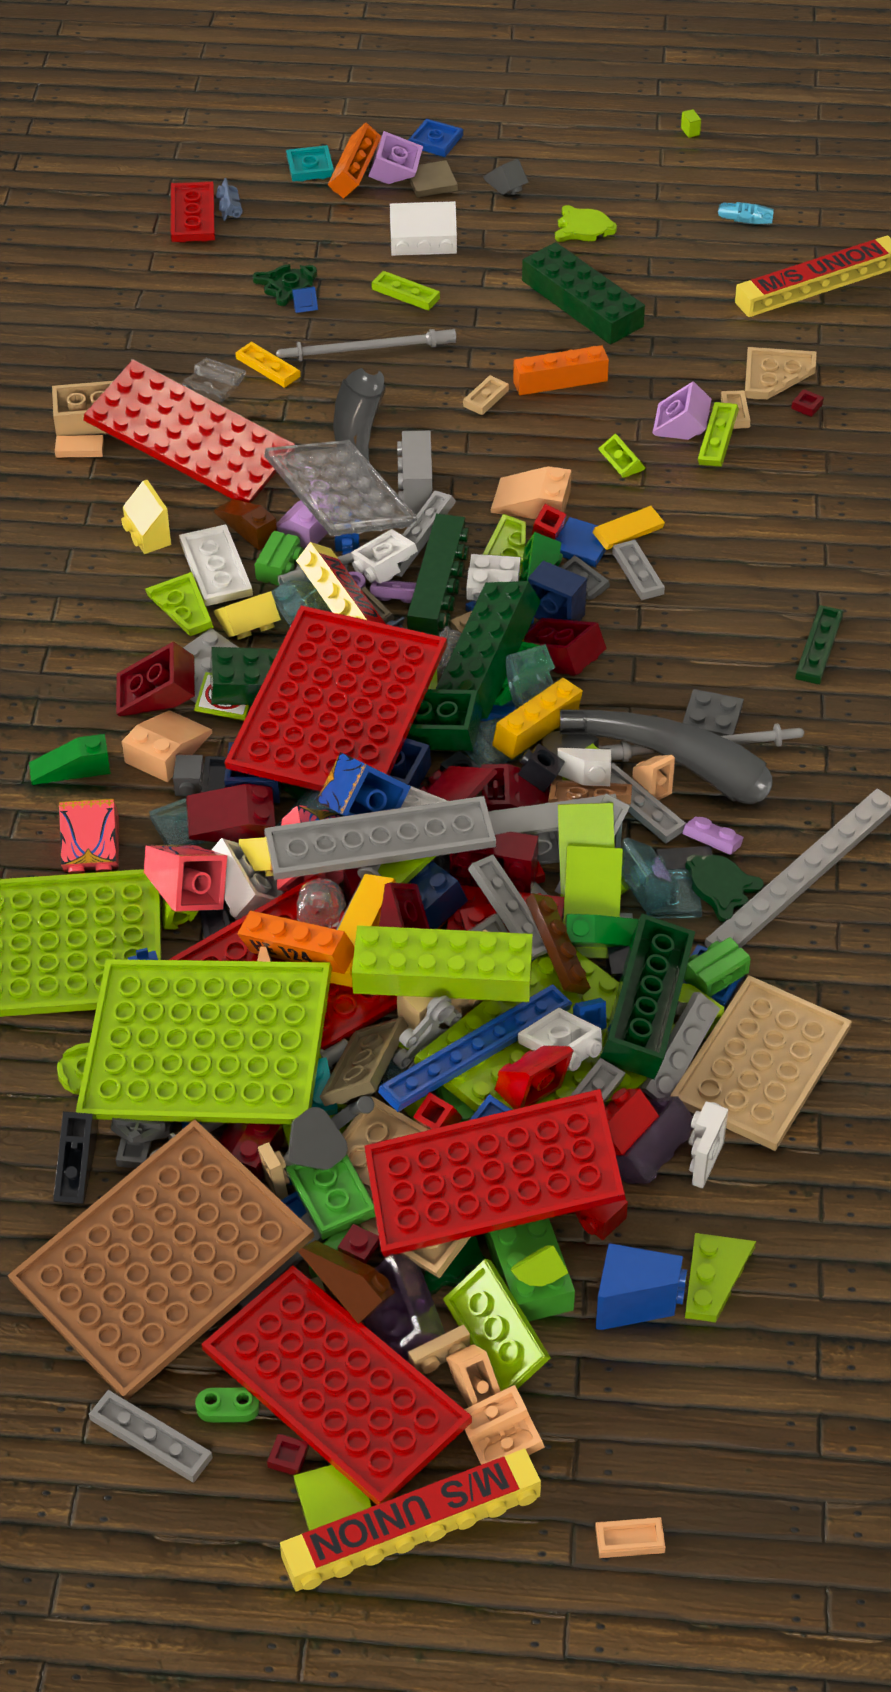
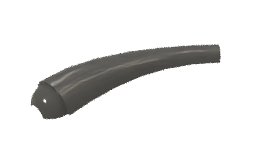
M363 368L353 371L342 381L335 402L333 426L336 452L352 495L366 519L375 520L384 514L386 505L375 487L371 473L369 442L371 429L385 394L386 385H384V376L380 371L376 375H370Z
M560 710V734L595 735L622 740L653 750L661 755H673L676 763L698 775L731 801L755 804L762 801L771 791L772 775L766 767V762L741 745L708 730L666 718L628 712Z

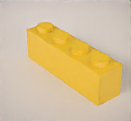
M561 678L498 721L492 746L510 759L515 758L560 726V710H579L583 690L565 678Z
M370 874L364 875L338 930L345 931L354 947L357 925L379 926L384 886L389 882L396 883L394 878ZM353 959L345 974L332 971L330 983L353 987Z

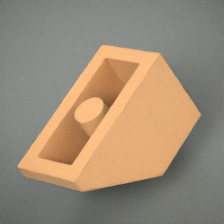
M673 755L654 756L638 763L633 767L632 779L657 800L671 795L675 757Z
M473 1344L446 1357L455 1385L468 1407L501 1392L485 1350Z

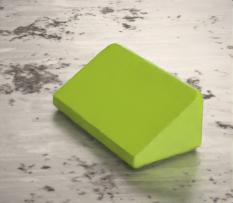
M616 433L598 448L623 478L646 469Z

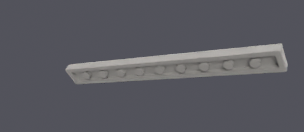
M878 788L733 914L730 919L705 939V947L708 948L715 941L722 942L729 937L739 945V948L743 947L891 815V797Z

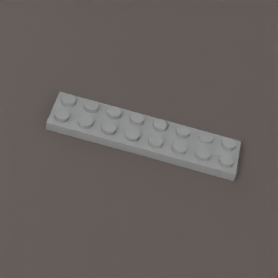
M484 796L265 828V838L274 880L496 847V838Z

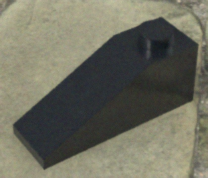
M63 1111L53 1202L84 1204L97 1141L99 1119H96L94 1114Z

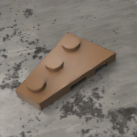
M554 780L551 783L548 803L596 797L607 793L609 795L616 794L617 799L631 804L632 784L610 783V786H585L570 780Z

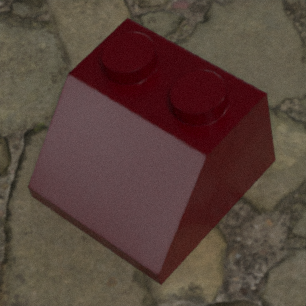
M229 1123L218 1142L262 1182L265 1176L258 1147L269 1142L274 1152L279 1151L284 1143L283 1124Z

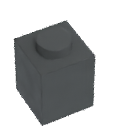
M176 755L173 775L175 796L187 797V795L201 793L204 772L203 755Z

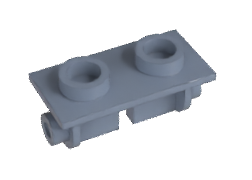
M224 178L222 185L218 186L216 198L219 200V211L222 213L223 221L226 220L227 215L238 218L243 212L239 202L238 189L228 185L227 178Z

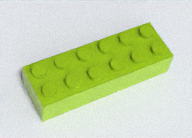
M357 925L352 966L353 994L415 997L448 996L454 999L529 1002L533 934Z

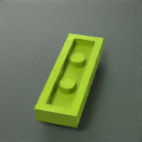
M382 271L372 281V290L428 311L440 299V291L386 271Z
M714 403L698 456L699 465L722 467L739 411L738 404Z

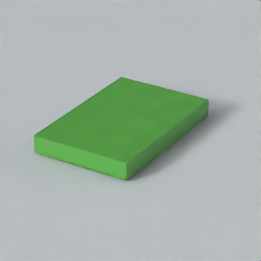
M347 1154L328 1170L299 1165L286 1166V1172L322 1240L351 1228L353 1224L358 1225L376 1217L373 1200Z

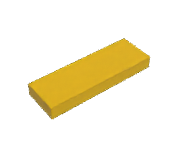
M253 342L235 352L236 359L284 388L301 377L300 370Z
M648 506L595 527L593 534L603 547L608 550L613 548V545L628 542L662 529L665 522L652 506Z

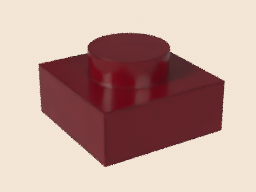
M803 389L792 401L791 409L812 417L823 405L824 397Z
M353 1224L339 1244L338 1251L367 1264L380 1244L379 1236Z
M278 1434L267 1460L268 1468L291 1475L300 1474L309 1450V1444L303 1440Z

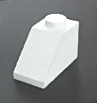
M558 748L557 756L565 761L558 773L559 776L585 786H610V749Z

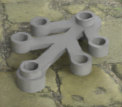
M448 996L433 998L427 1006L426 1017L414 1030L408 1028L400 1035L399 1041L406 1048H410L408 1051L401 1049L393 1058V1062L400 1069L406 1068L420 1050H423L449 1029L439 1027L441 1023L445 1022L451 1027L462 1018V1014L454 1008ZM414 1061L411 1063V1065L409 1066V1068H411L412 1066L416 1065V1064L414 1063Z

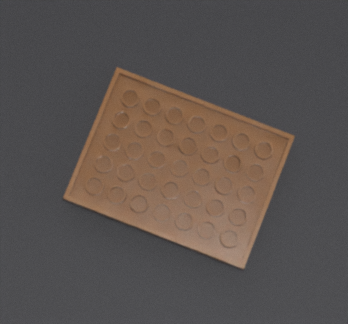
M194 1119L7 1276L13 1285L121 1398L127 1401L315 1236L312 1229Z

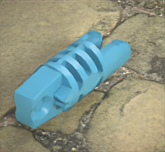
M723 202L719 205L718 214L723 218L733 219L735 222L771 224L774 209L758 204Z

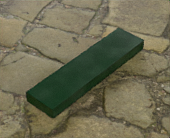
M819 605L796 671L795 679L820 685L844 610Z

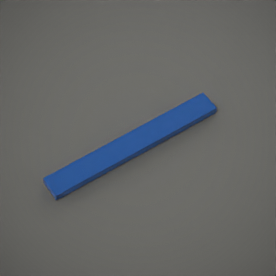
M552 984L530 997L529 1002H521L379 1086L378 1093L399 1112L426 1096L429 1092L431 1093L518 1041L519 1032L557 1008L565 1011L570 1010L572 1002Z

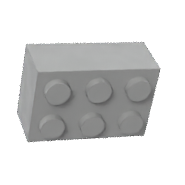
M402 431V441H397L398 456H402L398 457V490H403L398 491L399 506H404V516L417 515L432 495L431 431Z

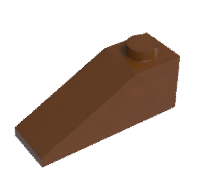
M232 499L214 509V513L258 551L264 548L272 532L277 531L276 518L261 505Z
M317 1240L307 1244L298 1251L358 1324L373 1315L396 1293L390 1286L389 1280L375 1268Z

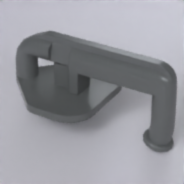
M362 1096L357 1101L348 1104L332 1118L323 1109L318 1107H312L304 1111L292 1121L289 1150L283 1156L285 1164L287 1166L299 1165L320 1170L332 1168L345 1157L348 1149L347 1142L339 1129L357 1115L370 1113L374 1109L373 1099L369 1096Z

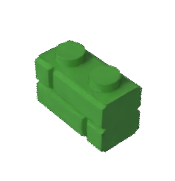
M278 531L272 532L255 562L257 581L271 582V584L280 586L278 576L294 571V564L303 552L298 536L285 535V533Z
M731 937L722 942L715 941L703 954L699 956L695 954L689 958L684 980L687 984L695 986L711 997L749 973L750 956L742 948H739V945Z

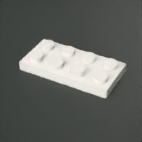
M226 524L179 535L180 544L205 606L253 596L252 586Z

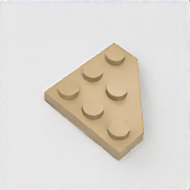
M748 347L745 379L746 398L768 400L815 374L816 352Z

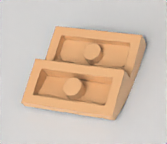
M515 1385L464 1409L472 1416V1423L465 1429V1432L481 1465L524 1448L528 1455L545 1448Z

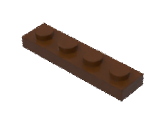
M532 893L526 899V902L563 990L584 995L591 987L586 978V972L576 955V949L567 934V928L558 913L557 904L551 897Z

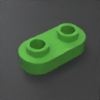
M244 1387L207 1388L198 1394L195 1401L196 1412L199 1418L210 1423L248 1422L253 1420L260 1411L259 1400ZM242 1399L248 1400L246 1404L238 1403ZM209 1400H216V1402L211 1405L206 1403Z

